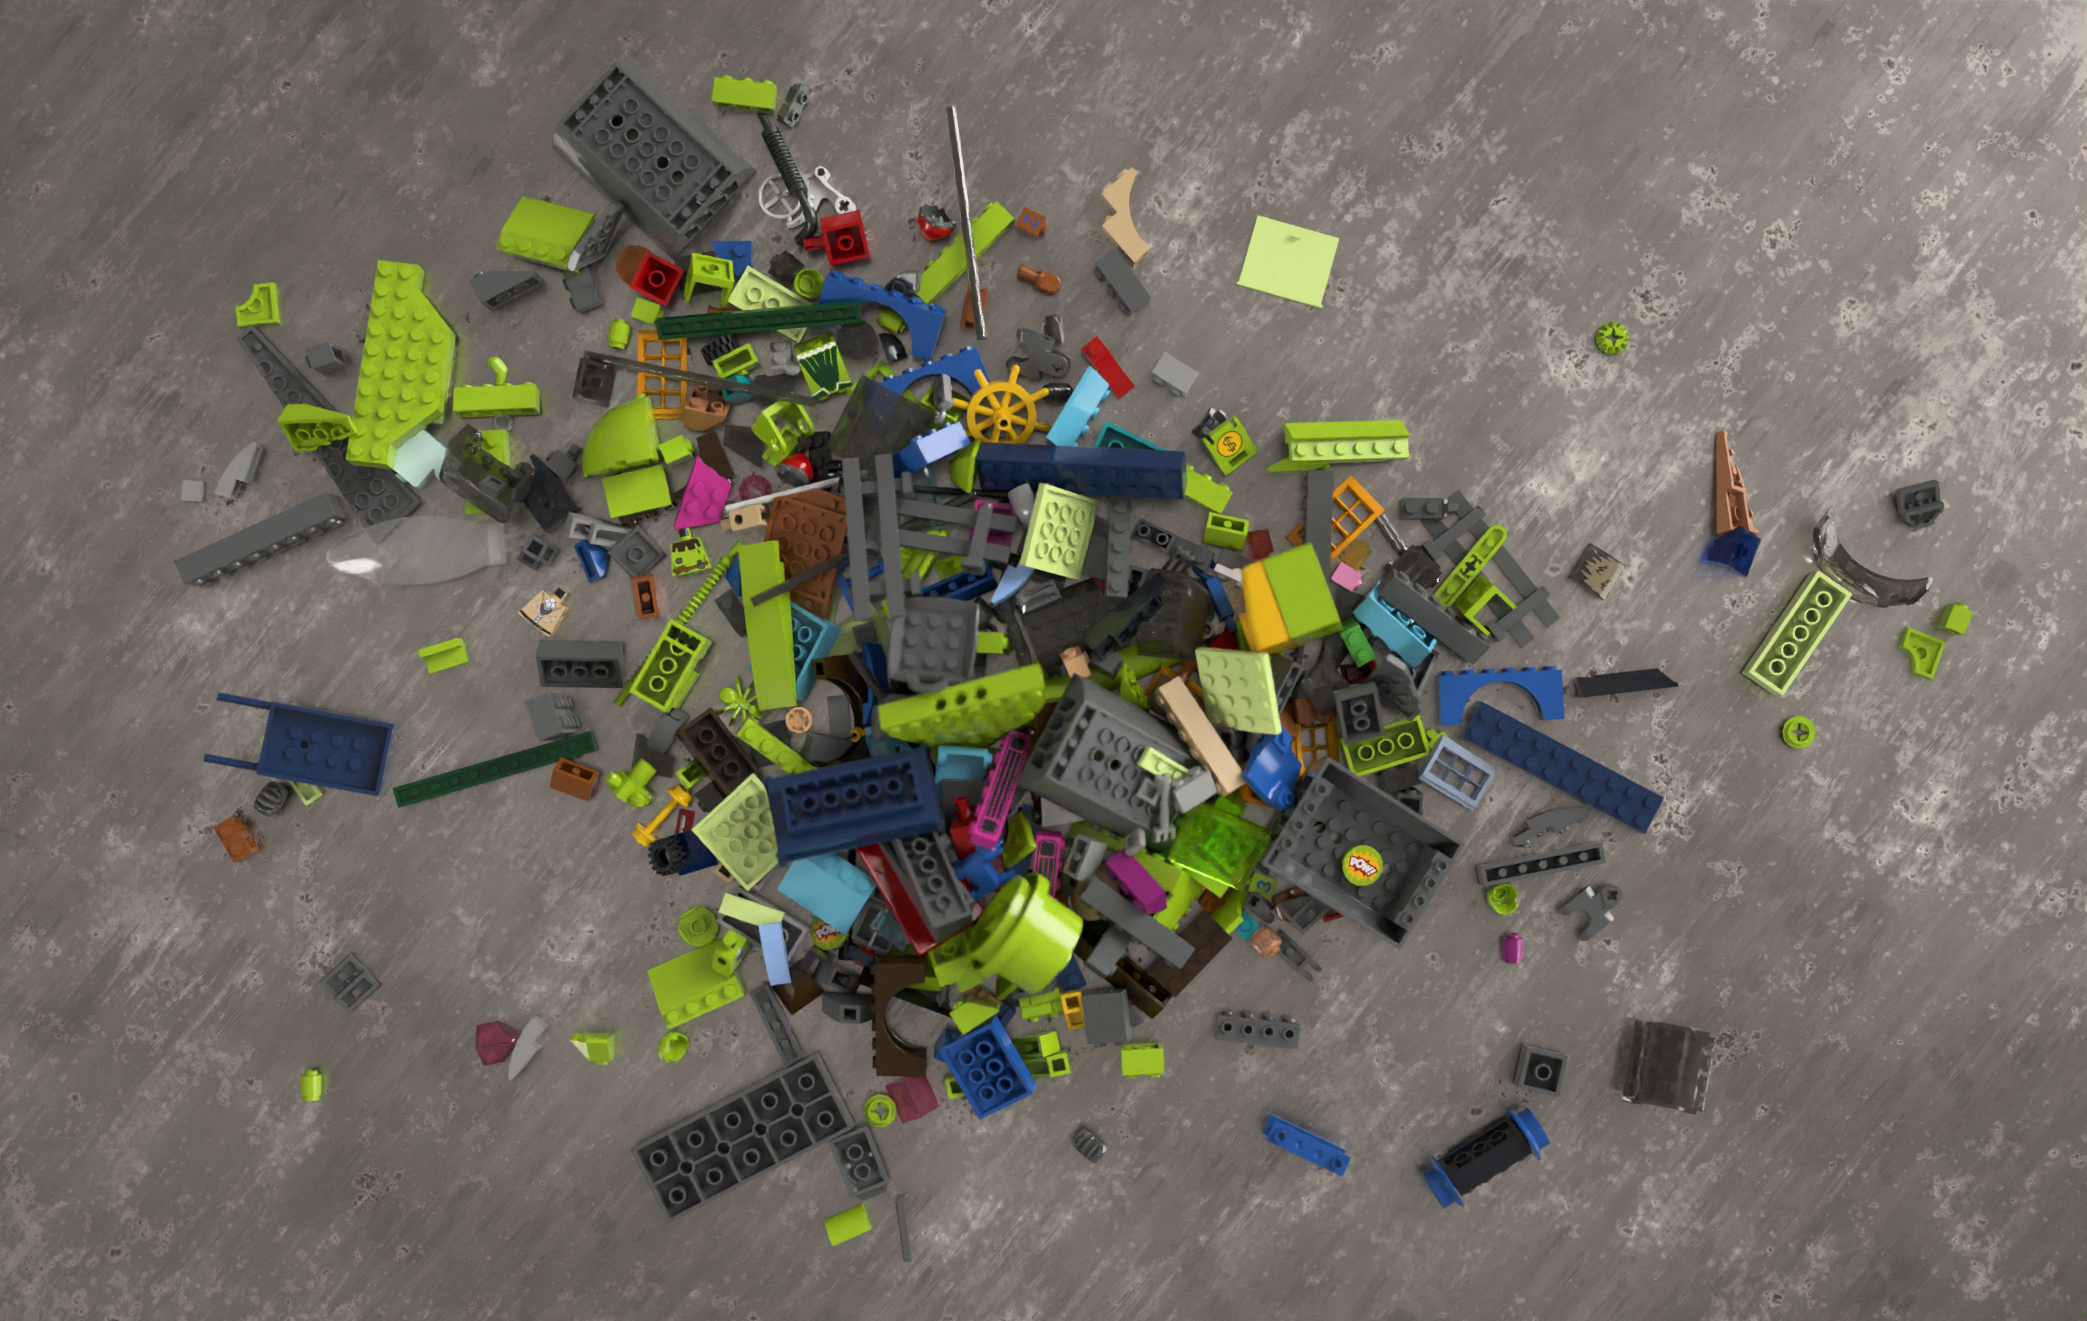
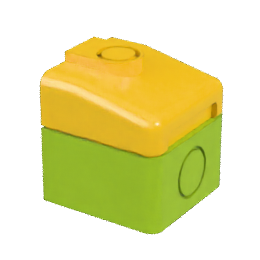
M1311 542L1263 559V562L1258 561L1247 565L1242 569L1241 578L1246 612L1240 614L1239 618L1251 652L1268 653L1269 656H1272L1275 653L1278 654L1294 648V645L1300 646L1343 630Z

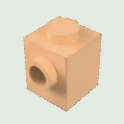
M1076 646L1068 648L1059 654L1070 679L1074 672L1084 678L1091 675L1087 665L1090 663L1086 651L1081 652L1080 648Z

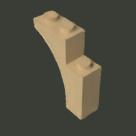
M1131 167L1129 170L1124 169L1117 176L1118 180L1113 184L1109 182L1103 187L1101 199L1115 214L1114 216L1112 214L1108 215L1102 221L1104 223L1102 231L1134 266L1149 253L1150 249L1138 235L1130 216L1129 196L1137 178V172Z

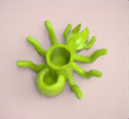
M737 675L735 676L737 693L730 687L721 689L719 692L720 700L725 704H730V706L716 711V714L719 715L730 709H736L729 723L732 726L741 709L743 722L746 720V711L749 710L751 718L759 724V721L754 716L762 719L764 717L760 713L766 714V711H759L758 704L751 705L750 702L757 699L756 695L747 700L751 689L754 687V681L748 686L745 694H742L739 676Z

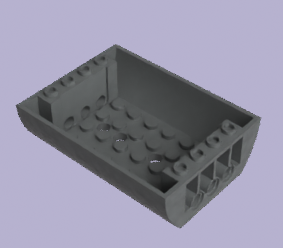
M631 57L616 61L558 122L552 139L553 149L612 204L618 201L624 203L626 207L623 214L672 259L686 247L756 172L755 168L641 63ZM618 116L622 117V125L618 127L613 126V119ZM635 130L638 132V137L636 140L631 141L627 138V135L630 131ZM662 158L669 161L668 166L664 169L658 167V161ZM677 172L684 174V179L679 183L673 181V176Z
M1074 672L1016 784L1125 839L1127 835L1141 828L1145 831L1144 848L1151 853H1162L1179 844L1199 804L1186 813H1182L1174 808L1169 797V824H1173L1176 827L1175 839L1170 840L1168 837V840L1162 841L1160 836V842L1155 843L1153 840V828L1160 826L1161 796L1155 806L1136 796L1145 777L1150 776L1151 780L1155 782V775L1137 765L1146 747L1149 746L1188 770L1201 766V764L1192 757L1186 741L1183 742L1180 739L1178 729L1173 725ZM1100 750V758L1094 761V752ZM1113 759H1117L1118 764L1116 768L1110 769V762Z
M1327 756L1321 757L1305 769L1292 790L1295 796L1292 807L1279 811L1263 837L1259 849V861L1265 867L1400 950L1465 846V843ZM1317 821H1322L1324 825L1323 830L1320 832L1314 831V824ZM1334 832H1339L1341 836L1337 843L1331 841V835ZM1363 844L1376 849L1381 855L1383 865L1390 864V873L1384 875L1381 872L1379 878L1367 886H1357L1349 882L1343 875L1341 860L1345 852L1355 845Z

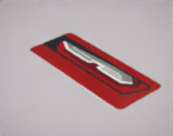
M679 809L674 837L676 840L681 841L680 846L684 845V849L688 850L695 811Z

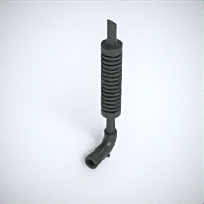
M758 112V118L764 128V131L761 133L763 140L791 197L798 198L804 211L805 226L794 239L797 241V245L803 247V239L812 238L817 233V215L804 194L808 190L778 127L771 126L767 115Z

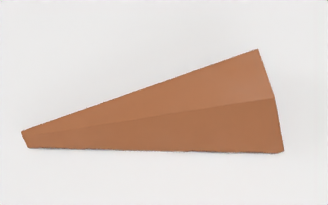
M1724 430L1717 432V534L1725 537L1757 535L1759 530L1753 527L1750 518L1754 515L1753 511L1748 510L1747 493L1739 468L1734 467L1731 458L1734 454L1733 449H1728L1726 437L1728 433Z

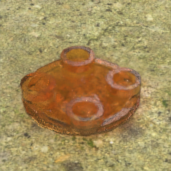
M629 245L619 254L616 262V271L625 283L631 284L647 251H649L647 248Z

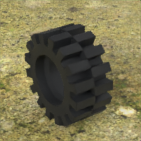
M728 334L725 337L722 336L713 342H709L700 351L707 365L712 366L714 365L713 360L739 348V345L734 335Z
M666 837L651 843L652 847L648 849L651 853L648 854V858H651L649 864H653L651 868L652 870H657L656 874L668 876L680 872L685 867L683 863L687 861V858H684V856L687 854L683 852L682 849L685 847L684 845L680 846V840H676L675 837ZM665 850L669 854V862L665 857Z

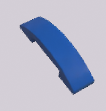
M862 642V663H868V703L863 704V724L871 725L872 707L889 693L888 666L881 644Z

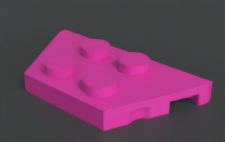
M696 456L673 524L675 530L715 523L720 520L731 484L724 477L719 476L712 467H708L702 462L700 457Z

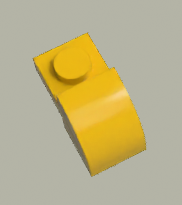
M1080 989L1060 993L1068 1031L1085 1027Z

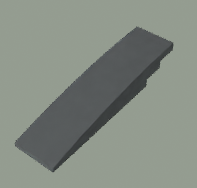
M937 831L891 840L899 861L932 929L972 915Z

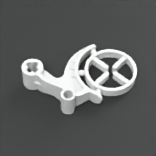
M819 166L814 172L804 175L800 172L808 189L807 200L815 212L824 198L830 200L839 214L856 211L853 201L848 197H844L827 182L830 179V173L825 167ZM780 173L769 176L763 181L758 192L759 204L763 211L772 218L787 219L788 229L805 223L803 212L795 220L792 221L791 218L801 209L800 202H798L793 210L787 200L782 198L781 201L789 211L788 214L775 215L768 211L780 199L775 197L764 205V189L769 183L774 191L780 195L781 192L773 180L782 178ZM788 189L783 191L784 196L790 194ZM845 203L848 205V211L846 212L843 210V204Z

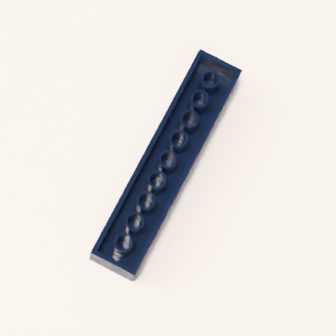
M981 442L976 457L981 489L1013 490L1018 486L1028 483L1032 492H1038L1039 483H1043L1076 494L1184 499L1188 482L1185 451Z
M1482 701L1476 702L1458 738L1641 834H1646L1664 797Z

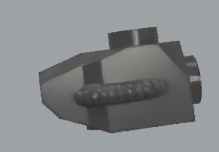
M1407 786L1397 791L1395 798L1397 801L1421 816L1424 814L1425 802L1421 791L1412 786Z

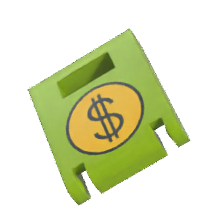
M1235 415L1231 417L1235 424L1234 426L1227 419L1208 434L1213 441L1212 443L1205 437L1201 439L1218 468L1225 476L1229 475L1258 452Z

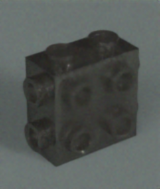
M1412 544L1409 547L1405 545L1397 553L1399 557L1394 562L1390 560L1383 567L1385 571L1381 574L1385 578L1393 568L1398 572L1403 571L1414 584L1419 583L1426 590L1429 586L1433 588L1441 580L1439 576L1442 572L1439 570L1441 567L1434 560L1430 561L1424 556L1426 552L1419 545L1415 547Z

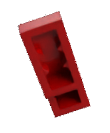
M1098 336L1081 348L1083 355L1091 363L1094 370L1109 384V388L1118 399L1135 387Z

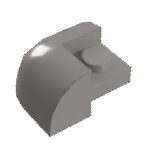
M1026 483L1011 490L1008 493V498L1014 516L1018 517V523L1028 531L1035 498L1030 485Z

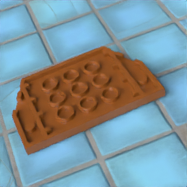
M822 489L774 497L764 542L772 540L779 542L780 562L784 563L785 583L789 584L790 600L819 618L827 619L847 540L845 537L847 531L845 498Z

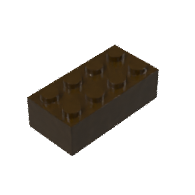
M712 707L689 722L676 734L724 798H727L752 773L757 777L761 773Z
M1202 908L1176 933L1195 948L1181 969L1177 966L1171 968L1163 962L1165 958L1160 954L1157 957L1154 956L1144 966L1175 998L1233 939Z

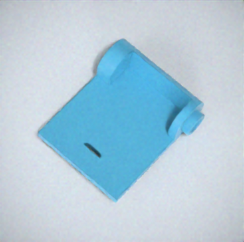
M938 745L935 784L939 803H943L942 779H983L984 775H986L987 766L992 764V754L989 753V749Z

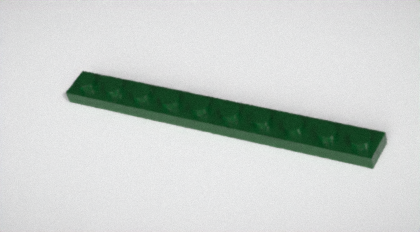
M856 300L656 318L655 323L658 339L666 340L861 323L862 315L860 301Z
M588 731L393 788L397 806L401 808L558 762L561 757L570 759L597 751L592 731Z

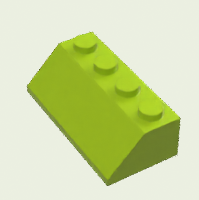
M1187 874L1178 896L1167 892V908L1150 915L1175 933L1180 925L1178 921L1181 916L1186 917L1192 907L1189 905L1193 899L1198 900L1204 890L1201 888L1203 885Z

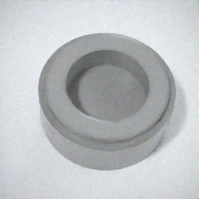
M508 415L495 416L492 425L495 430L511 432L514 427V420Z

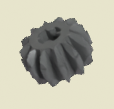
M275 781L269 782L256 796L254 809L266 817L273 816L288 797V790L280 783Z
M1081 1129L1077 1132L1071 1141L1072 1146L1092 1163H1097L1101 1160L1107 1151L1105 1145L1086 1129Z

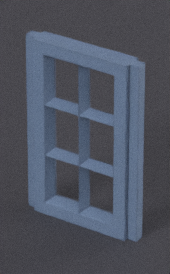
M1441 734L1418 772L1417 778L1473 811L1492 781L1497 768ZM1442 748L1454 755L1449 765L1437 758ZM1457 758L1469 764L1465 774L1452 768ZM1434 762L1446 768L1441 778L1429 772ZM1473 767L1485 774L1479 784L1468 778ZM1450 771L1462 778L1457 788L1445 781ZM1465 781L1477 787L1472 797L1460 791Z

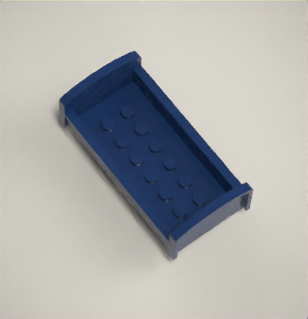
M928 743L920 744V748L781 777H762L769 800L778 848L776 857L780 867L789 866L791 861L934 831H937L938 835L946 833Z

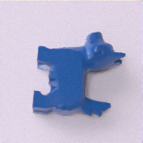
M1003 839L997 841L994 850L974 844L975 852L960 861L954 862L955 868L953 870L957 879L960 880L968 877V880H971L969 886L972 891L969 894L975 901L981 899L986 894L992 893L999 884L1012 880L1014 870L997 873L990 864L1004 849L1000 847L1004 841Z

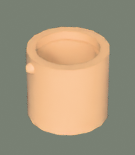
M804 707L791 709L785 718L788 729L797 734L810 731L814 725L813 711Z

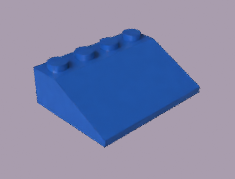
M996 1014L938 1049L979 1120L1033 1094L1036 1082Z

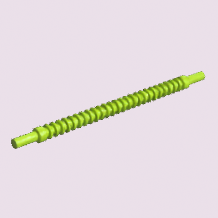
M737 540L727 555L721 557V563H717L718 567L713 568V573H709L711 576L709 578L706 577L707 581L702 582L703 586H699L700 590L695 591L696 595L692 596L693 599L691 601L688 600L689 605L684 606L685 610H681L682 614H678V619H674L682 625L685 622L688 623L687 619L691 618L692 613H695V608H699L698 604H702V599H706L705 595H709V590H713L712 586L717 585L715 582L720 581V576H724L723 572H727L726 568L731 567L732 560L739 553L738 546L745 544ZM645 656L646 660L642 661V666H638V671H634L635 675H631V680L628 679L625 682L624 689L613 702L620 707L631 693L629 690L649 656Z

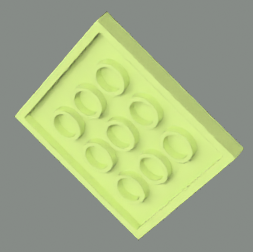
M1039 483L1020 565L1080 581L1099 501Z
M1199 647L1195 650L1207 719L1212 727L1219 728L1224 726L1235 728V730L1274 735L1281 732L1268 653Z
M752 773L692 829L697 837L747 891L779 863L776 857L778 848L767 792L764 784Z

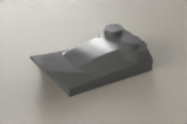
M867 1124L856 1126L828 1141L851 1198L856 1197L864 1201L886 1192L890 1181Z

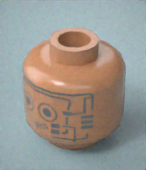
M1261 927L1251 936V945L1261 957L1266 958L1270 956L1273 958L1281 951L1279 947L1282 944V940L1272 928Z

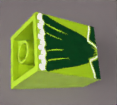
M832 331L794 345L796 357L814 400H824L830 397L831 393L836 391L841 393L847 391L849 386H852Z

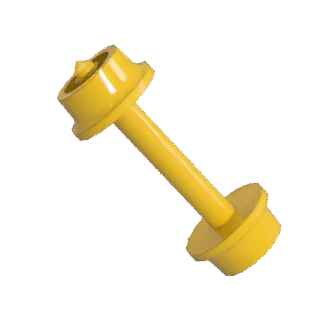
M677 783L672 789L668 788L667 791L673 797L671 801L646 828L638 822L635 824L636 828L631 834L636 839L637 844H642L647 848L652 842L657 840L652 832L679 803L685 808L689 807V802L693 796L686 787Z

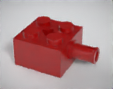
M860 210L819 218L822 230L821 236L803 239L806 252L824 248L827 251L830 266L870 257Z
M965 796L957 797L953 801L957 811H955L950 828L960 860L976 851L974 843L969 842L972 834L968 832L972 821L977 822L978 816H975V812L978 806L969 808Z

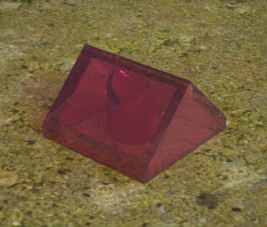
M902 1077L885 1085L890 1098L896 1105L897 1113L902 1123L921 1118L940 1106L927 1077Z

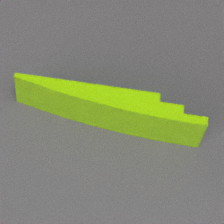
M772 540L738 546L746 631L759 711L797 706L790 588L789 584L785 583L784 563L780 562L779 542Z

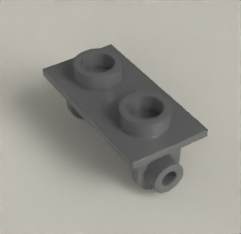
M794 83L793 86H790L785 98L790 104L783 103L777 114V121L782 124L786 123L792 129L799 120L800 113L810 95V92L802 84Z

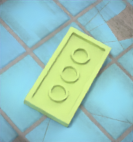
M747 266L728 300L730 304L741 310L812 304ZM808 327L776 331L800 343Z

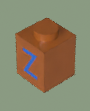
M1026 207L1023 208L1015 225L1016 230L1037 240L1040 235L1044 236L1048 228L1045 216Z

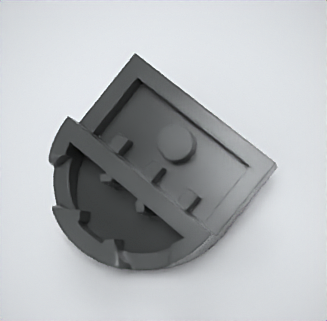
M1935 479L1896 489L1898 512L1905 521L1915 527L1924 528L1934 524L1938 515L1944 511V503L1940 500L1939 482Z

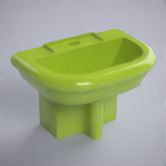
M901 521L898 524V529L918 532ZM946 528L942 530L930 529L926 532L927 534L950 537V532ZM900 546L901 569L903 570L902 579H909L910 573L918 572L922 585L941 553Z

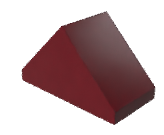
M1371 660L1359 668L1355 663L1340 665L1343 685L1362 683L1376 668L1375 660Z

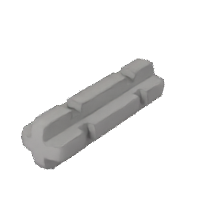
M1382 514L1375 519L1376 523L1382 527V532L1388 541L1392 542L1394 550L1400 551L1403 549L1405 543L1402 539H1399V534L1393 525L1388 523L1386 515Z

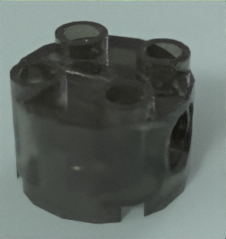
M862 320L861 323L844 324L837 332V346L846 360L855 364L867 363L876 355L879 347L878 336L873 327L865 320Z

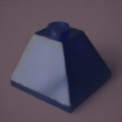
M1738 526L1714 541L1709 549L1707 560L1720 568L1747 577L1761 539L1743 526Z
M692 830L668 836L680 840V846L684 845L685 848L682 850L687 854L684 856V858H687V861L683 863L685 867L678 872L679 876L719 864L717 857Z

